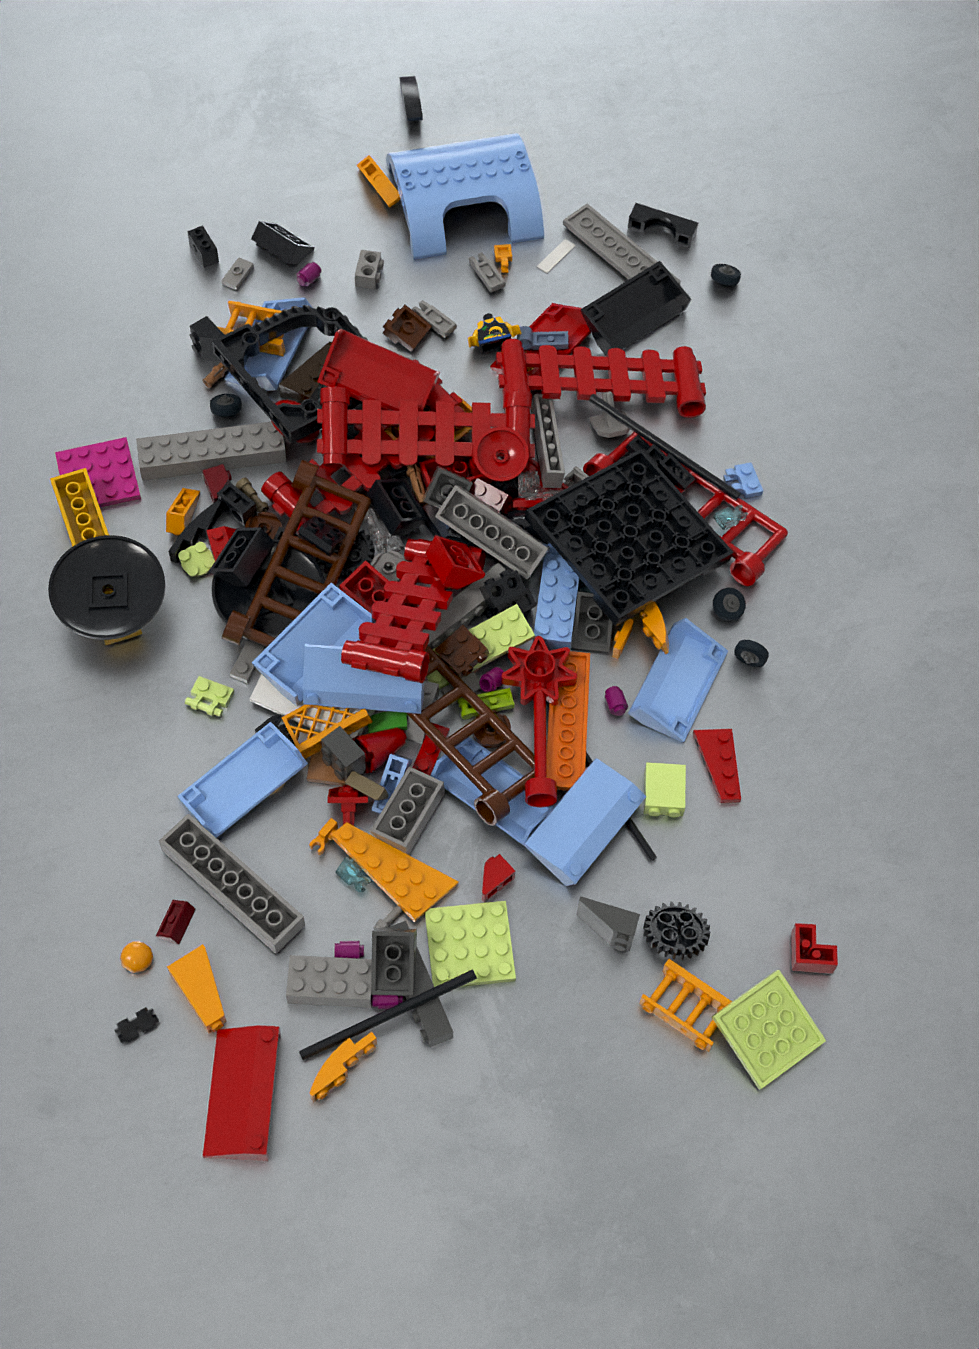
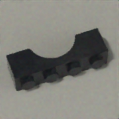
M635 203L629 216L628 228L642 233L651 228H663L672 234L674 243L690 248L697 234L698 222Z

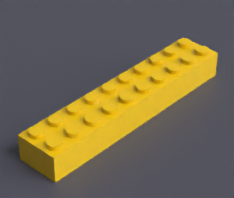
M86 468L50 478L72 547L89 538L109 535ZM106 588L103 593L111 594L113 589ZM140 629L122 638L104 640L105 646L141 635L142 631Z

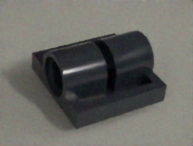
M313 516L301 525L298 530V536L312 545L316 544V548L329 557L333 555L346 537L338 528L330 526L323 518Z

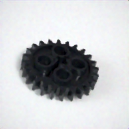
M365 530L358 532L354 542L356 544L352 546L339 579L342 575L347 579L365 560L371 565L375 547L373 546V540H370V535H365ZM341 544L338 546L334 553H338ZM316 557V562L319 563L320 569L324 568V573L327 574L332 564Z
M670 902V906L662 903L661 908L656 905L655 910H650L649 915H646L643 935L647 937L646 943H651V949L658 948L657 954L663 951L665 952L664 957L671 954L673 960H675L676 955L680 956L681 960L684 959V955L691 959L692 954L698 956L699 952L704 951L705 946L708 945L711 934L709 931L710 925H707V918L702 919L703 913L696 914L697 908L690 910L689 904L682 907L681 902L677 906H674L673 902Z

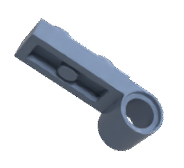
M521 326L522 334H517V339L522 342L524 350H539V347L543 345H551L556 349H568V331L533 332L530 327Z

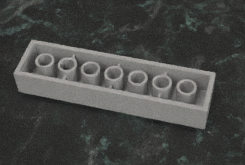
M272 422L136 439L142 481L203 473L202 470L221 464L224 465L225 470L286 462L283 435L274 427Z
M189 813L159 840L161 850L275 954L305 926L304 916Z

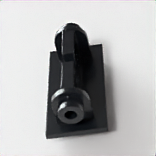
M145 1007L136 1012L137 1017L129 1021L126 1018L116 1024L118 1028L114 1029V1031H120L121 1034L118 1035L120 1042L123 1043L125 1041L127 1043L137 1037L139 1033L136 1027L140 1026L142 1032L156 1026L159 1020L156 1014L153 1016L150 1014L154 1010L152 1008L148 1010Z

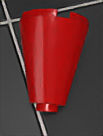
M395 727L356 736L352 740L365 753V772L372 773L388 760L390 754L396 753L405 745L407 737L402 729Z

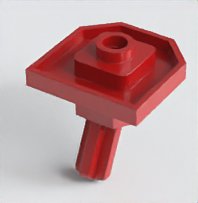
M349 785L329 789L328 803H341L343 825L347 822L355 826L356 803H368L369 796Z

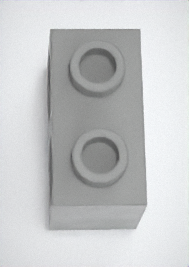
M361 249L355 271V287L375 289L376 284L380 283L381 273L379 272L383 270L384 266L381 252Z

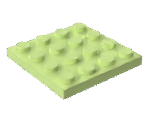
M506 901L429 908L425 912L431 975L434 987L472 969L477 979L461 987L516 981Z
M780 970L774 971L711 1016L758 1089L765 1087L826 1042Z

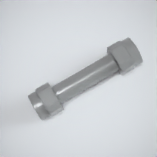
M397 905L383 920L380 919L373 928H388L403 910Z

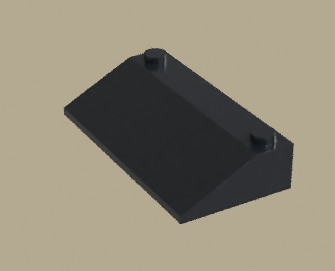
M658 261L588 304L580 312L598 347L607 357L609 349L620 348L623 350L686 310L691 298L662 262Z

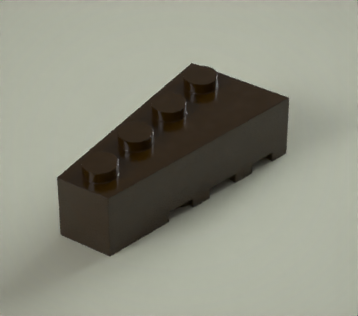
M329 341L279 384L281 398L299 403L306 399L319 400L321 388L327 386L317 381L332 342Z

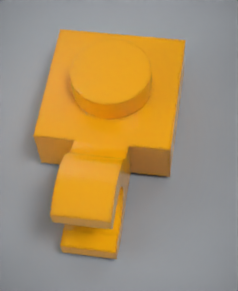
M511 244L494 245L495 262H501V273H508V261H512Z
M330 818L318 832V836L309 844L311 850L316 845L320 846L317 851L318 855L324 853L325 845L329 840H333L331 835L338 830V824L335 820Z

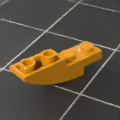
M370 155L357 164V167L389 208L400 200L397 189Z
M654 601L647 605L644 611L639 613L644 625L642 630L648 638L651 637L653 639V644L658 650L662 649L667 654L669 653L668 633L660 609Z
M372 1032L355 1044L348 1038L329 1056L319 1070L311 1087L310 1098L313 1102L317 1099L319 1101L324 1099L329 1094V1090L344 1084L348 1077L346 1067H353L359 1061L358 1058L364 1054L369 1055L376 1049L377 1038Z

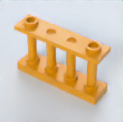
M228 301L231 317L226 328H218L226 335L234 331L233 328L238 316L248 318L245 325L249 324L252 327L255 319L264 321L265 318H271L273 314H279L281 311ZM284 334L261 345L260 352L284 356L285 346L282 340Z
M668 959L662 970L665 973L664 979L650 998L643 994L639 1004L644 1011L655 1014L694 1041L696 1047L709 1052L714 1044L710 1037L717 1029L716 1023L712 1019L703 1034L692 1028V1026L707 1005L713 1006L718 1012L732 1001L671 959ZM676 981L682 985V990L666 1010L657 1001L670 983ZM694 993L699 997L700 1001L684 1022L674 1014L688 994Z

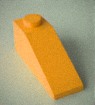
M182 488L166 512V532L180 535L189 525L200 496V491Z

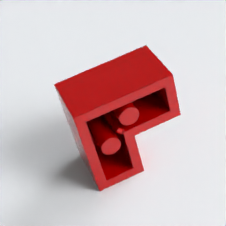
M795 923L791 931L792 971L833 974L838 966L837 945L816 944V924Z

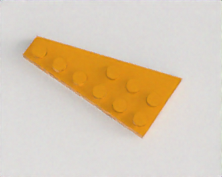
M347 822L331 835V838L414 923L459 883V881Z

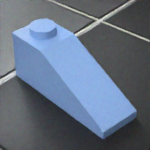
M395 753L389 755L380 785L386 789L389 797L383 800H375L372 811L381 814L408 767H411L412 759Z

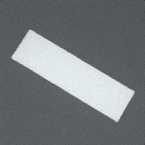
M565 239L537 267L548 273L576 245Z

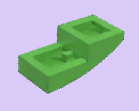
M393 711L377 713L371 716L373 722L368 724L369 733L395 727L407 730V714L405 712Z

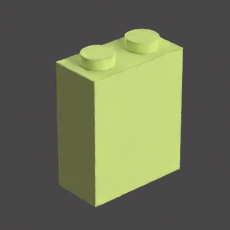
M646 762L644 794L647 797L644 799V814H649L650 816L668 815L673 818L684 815L686 765Z

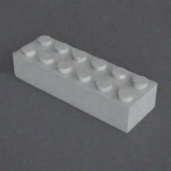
M459 485L454 486L435 515L437 519L512 570H517L527 580L532 577L551 548Z

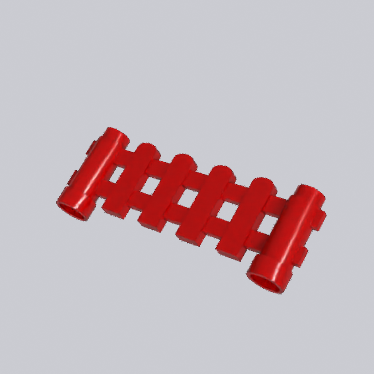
M507 339L501 345V352H496L497 366H502V374L498 375L499 388H503L502 394L512 391L531 393L530 389L542 390V399H560L561 391H576L577 400H589L592 394L596 395V392H612L614 401L630 402L631 393L646 394L647 403H664L666 395H677V409L681 416L694 418L700 416L706 410L704 397L706 395L705 383H700L699 374H702L703 371L701 361H696L692 348L688 346L676 348L672 354L673 359H660L659 353L650 349L644 350L641 358H626L625 351L620 348L609 349L607 357L591 356V350L582 346L574 348L572 355H557L556 348L551 345L540 346L538 354L525 353L520 340ZM526 367H539L540 376H528ZM559 368L574 369L575 377H560ZM593 370H608L609 379L594 378ZM628 371L642 372L643 380H629ZM662 373H674L675 381H663Z
M438 377L426 405L430 410L429 412H435L436 401L454 402V412H465L460 407L463 400L454 391L449 394L441 386L442 380ZM354 425V429L359 434L352 440H362V425ZM381 425V440L399 441V437L393 440L385 432L392 425ZM418 426V441H433L435 432L432 428L434 426ZM347 454L343 468L351 477L341 486L355 492L361 487L369 491L375 480H381L378 473L390 464L394 469L403 467L399 463V455H381L378 465L368 466L362 462L360 455ZM314 459L309 461L319 466L317 476L336 483L330 476L341 467L319 465ZM279 471L265 481L261 492L274 503L272 508L281 517L286 514L290 518L302 491L291 487L292 481L282 471ZM317 487L315 490L324 500L315 507L310 502L308 504V507L327 515L334 510L344 515L350 512L354 506L353 502ZM303 517V518H302V520H301V522H300V524H299V527H298V529H297V531H296V533H297L298 535H299V532H298L299 528L301 527V525H303L305 522H307V521L309 520L308 518H306V517Z
M324 387L320 390L322 409H317V424H322V439H317V454H322L323 465L326 467H344L347 454L362 455V462L368 466L378 465L381 455H399V463L406 467L414 466L417 463V456H435L436 465L444 468L450 467L453 464L454 457H472V465L476 467L473 456L476 441L485 431L494 427H508L520 433L528 446V460L535 458V444H530V429L535 428V414H530L532 394L529 392L512 391L504 393L503 410H505V413H491V403L472 402V413L454 412V402L439 401L435 403V412L418 411V401H399V411L381 410V400H363L362 410H348L350 405L349 389L343 387ZM348 424L362 425V440H348ZM381 425L399 426V441L381 440ZM418 426H435V442L418 441ZM454 427H472V442H454ZM503 454L498 455V458L505 457ZM528 462L523 471L528 470Z
M408 539L404 551V559L406 561H401L396 566V577L401 579L400 582L388 581L384 585V597L389 599L388 602L377 601L372 605V618L376 622H364L359 626L360 640L356 642L345 641L341 653L342 664L351 665L352 668L402 677L407 681L417 683L425 681L430 657L429 652L425 651L429 643V634L423 633V630L436 631L441 622V612L434 610L436 608L447 610L453 597V592L446 591L448 587L441 583L440 578L435 573L425 554L432 541ZM469 546L470 551L483 570L486 551L482 548ZM417 582H419V583L430 584L431 586H430V588H429V587L419 586V585H416V584H417ZM405 602H407V603L417 604V605H419V607H418V608H415V607L405 606L404 604H405ZM393 623H396V624L406 625L407 628H406V629H402V628L392 627V624H393Z

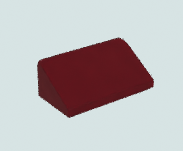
M172 900L156 937L180 944L195 912V907L188 901Z

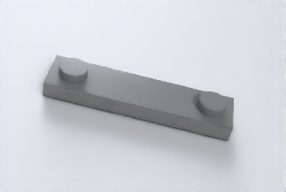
M247 640L230 672V677L248 683L255 670L252 662L267 647Z

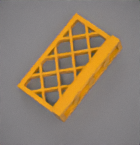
M307 704L281 717L296 748L304 759L321 751V739L339 726L350 735L373 722L366 709H361L353 714L349 713L350 708L340 711L336 710V707L328 708ZM309 709H318L315 718L306 716ZM322 710L330 712L327 721L319 719ZM334 713L343 715L340 722H331ZM294 717L301 718L298 727L290 726L288 721ZM305 719L313 721L310 730L302 729ZM317 722L326 724L324 731L320 733L314 732ZM299 733H307V740L299 744L297 740Z

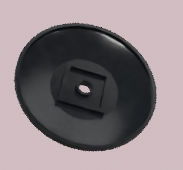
M104 535L86 539L71 547L60 557L50 575L48 594L55 615L68 629L83 637L111 640L137 632L154 618L162 605L166 584L159 560L146 546L127 537ZM106 588L113 589L111 594L103 593Z
M272 539L275 543L270 553L265 557L261 567L256 571L251 583L247 586H234L213 576L212 600L218 616L225 625L233 610L246 615L280 540ZM289 546L281 566L324 584L325 579L317 562L309 554ZM278 577L275 578L270 589L274 593L271 599L303 611L319 595ZM262 608L253 629L277 638L293 620Z

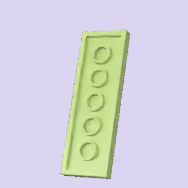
M517 604L469 629L472 635H475L489 652L487 659L475 665L473 671L508 653L509 647L517 648L535 638V634ZM437 670L427 676L429 682L439 684V690L449 685Z

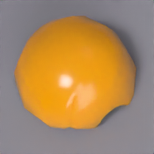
M140 941L128 943L122 949L120 956L122 967L132 973L145 971L153 960L151 948Z

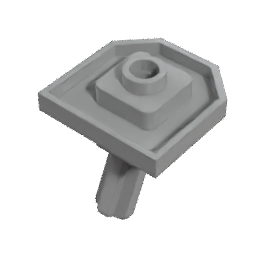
M612 392L602 393V399L615 408ZM602 411V415L590 418V423L599 436L611 438L627 434L630 431L628 427Z

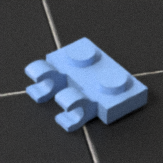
M751 462L735 465L734 469L729 468L725 470L726 475L723 476L725 482L738 480L739 483H733L731 487L739 491L741 495L744 494L745 498L763 494L762 486Z

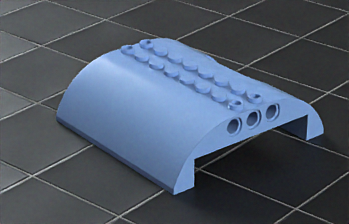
M518 133L387 154L386 163L389 173H393L410 232V248L414 260L447 254L443 219L449 209L458 206L497 202L503 206L508 215V234L511 243L544 238L539 191L525 145Z

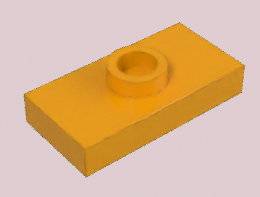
M633 619L625 621L622 630L617 631L614 638L616 643L613 648L612 657L620 658L632 631Z

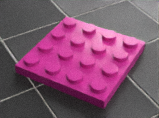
M127 437L55 452L60 475L83 468L87 469L100 508L141 499Z

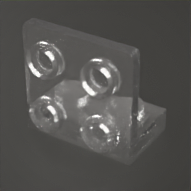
M530 470L518 475V496H525L526 500H535L539 497H542V500H546L564 490L538 489L540 483L538 470Z
M373 508L368 509L369 516H367L369 526L367 529L371 537L374 536L376 540L374 543L377 551H381L384 554L388 553V551L399 552L404 550L400 537L391 536L382 520H378Z

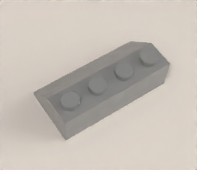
M408 767L370 833L377 839L409 855L445 794L444 782L412 767Z

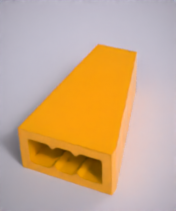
M202 944L167 966V969L207 1032L210 1033L221 1029L227 1021L206 948Z

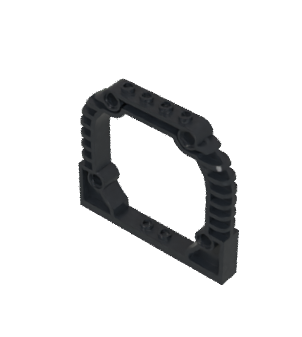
M303 305V307L299 308L292 306L291 309H283L281 313H275L273 317H267L264 321L257 322L252 327L246 324L212 341L214 355L291 444L322 429V424H317V409H322L320 400L306 399L301 405L282 403L276 406L268 396L267 391L258 385L256 378L251 377L245 370V365L249 357L260 353L261 345L300 327H317L320 332L328 336H335L336 331L343 329L368 340L359 333L356 326L349 322L346 315H343L334 307L324 309L317 306V309H314L309 305ZM350 397L348 410L354 409L355 406L361 405L362 402Z

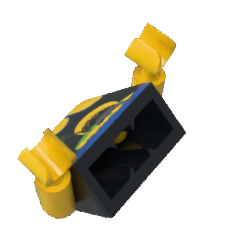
M487 313L483 316L484 321L478 322V328L474 330L472 336L468 337L469 348L471 346L479 347L481 355L502 350L501 345L505 340L511 339V336L514 338L517 334L521 335L522 333L519 325L512 326L508 322H504L502 317L493 318L491 313Z

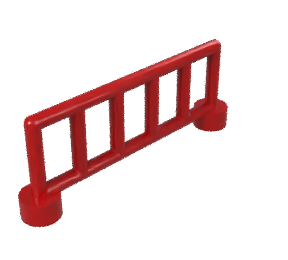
M633 432L608 456L603 453L595 454L585 463L583 472L591 476L617 462L628 452L625 446L638 434ZM642 438L650 447L653 445L644 438ZM682 465L695 478L694 481L714 494L697 511L704 519L723 501L744 514L721 539L734 552L732 558L735 561L730 566L731 575L741 585L752 586L765 572V566L762 561L787 537V529L742 499L738 498L735 501ZM675 486L681 494L685 491ZM753 520L773 533L755 554L744 552L731 543Z

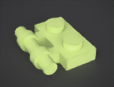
M199 676L191 690V695L196 698L187 697L185 704L191 706V709L205 711L207 715L221 717L223 710L218 707L227 708L235 692L233 688ZM203 700L211 702V704L203 703Z

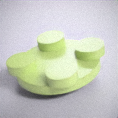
M198 542L196 545L190 546L178 554L183 570L190 577H199L207 574L215 562L211 551L206 548L204 542Z

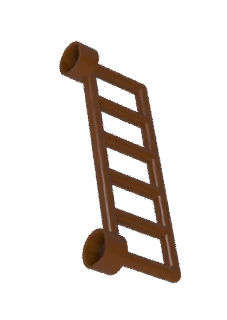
M302 460L291 486L302 491L246 615L233 610L224 629L222 639L239 646L244 637L268 647L276 638L253 629L261 609L265 608L291 620H294L302 612L267 597L276 577L317 594H320L330 583L336 586L371 505V499L317 476L319 466ZM316 487L358 505L350 524L308 507ZM313 516L321 517L327 524L338 528L345 534L346 537L341 543L337 554L333 553L329 557L317 549L315 544L312 545L294 536L303 517L311 519ZM289 546L332 564L324 584L281 566Z
M427 645L425 651L429 652L430 657L427 676L437 670L453 689L424 708L421 714H406L483 793L475 799L474 807L479 817L485 823L494 826L510 814L508 802L525 791V782L535 778L534 753ZM463 697L478 712L479 716L446 738L429 719ZM489 724L506 743L472 766L455 747ZM515 751L533 770L500 793L481 774Z

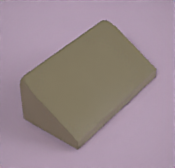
M352 771L345 781L347 785L377 801L389 797L383 786L355 771Z

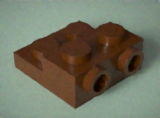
M404 304L401 309L397 308L392 314L394 318L392 320L388 319L383 325L385 330L382 334L395 344L397 342L401 343L412 352L432 326Z
M464 625L459 627L435 649L438 656L460 678L468 676L473 671V667L478 663L484 662L489 654L488 649L475 635L473 636Z

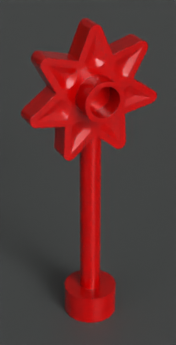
M541 636L535 637L529 651L509 647L508 658L513 667L501 675L502 684L521 687L520 703L522 705H527L532 700L534 702L535 778L525 782V802L533 807H549L557 802V783L555 780L547 778L546 701L556 706L559 701L558 687L571 686L577 683V674L564 666L569 659L570 649L563 647L549 651Z

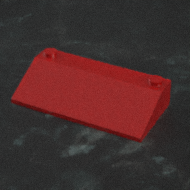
M552 303L529 326L533 332L568 331V349H556L557 355H569L591 333L580 312L582 308ZM525 350V353L538 354L539 350ZM495 360L490 369L498 374H502V366H497ZM526 367L528 376H540L539 367Z
M340 329L335 333L317 382L327 387L347 388L350 390V397L361 402L363 400H381V410L399 411V401H418V411H424L440 372Z
M256 1025L219 1029L217 1031L203 1158L268 1161L267 1146L278 1038H281L279 1026Z

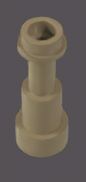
M246 477L236 483V487L256 503L257 512H267L269 510L267 502L260 500L257 496L258 493L252 487V483Z

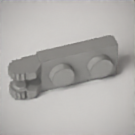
M482 252L478 254L480 263L477 262L474 256L469 257L472 268L490 293L506 286L505 280Z
M424 300L419 302L421 309L415 306L411 309L444 338L457 329L455 322Z

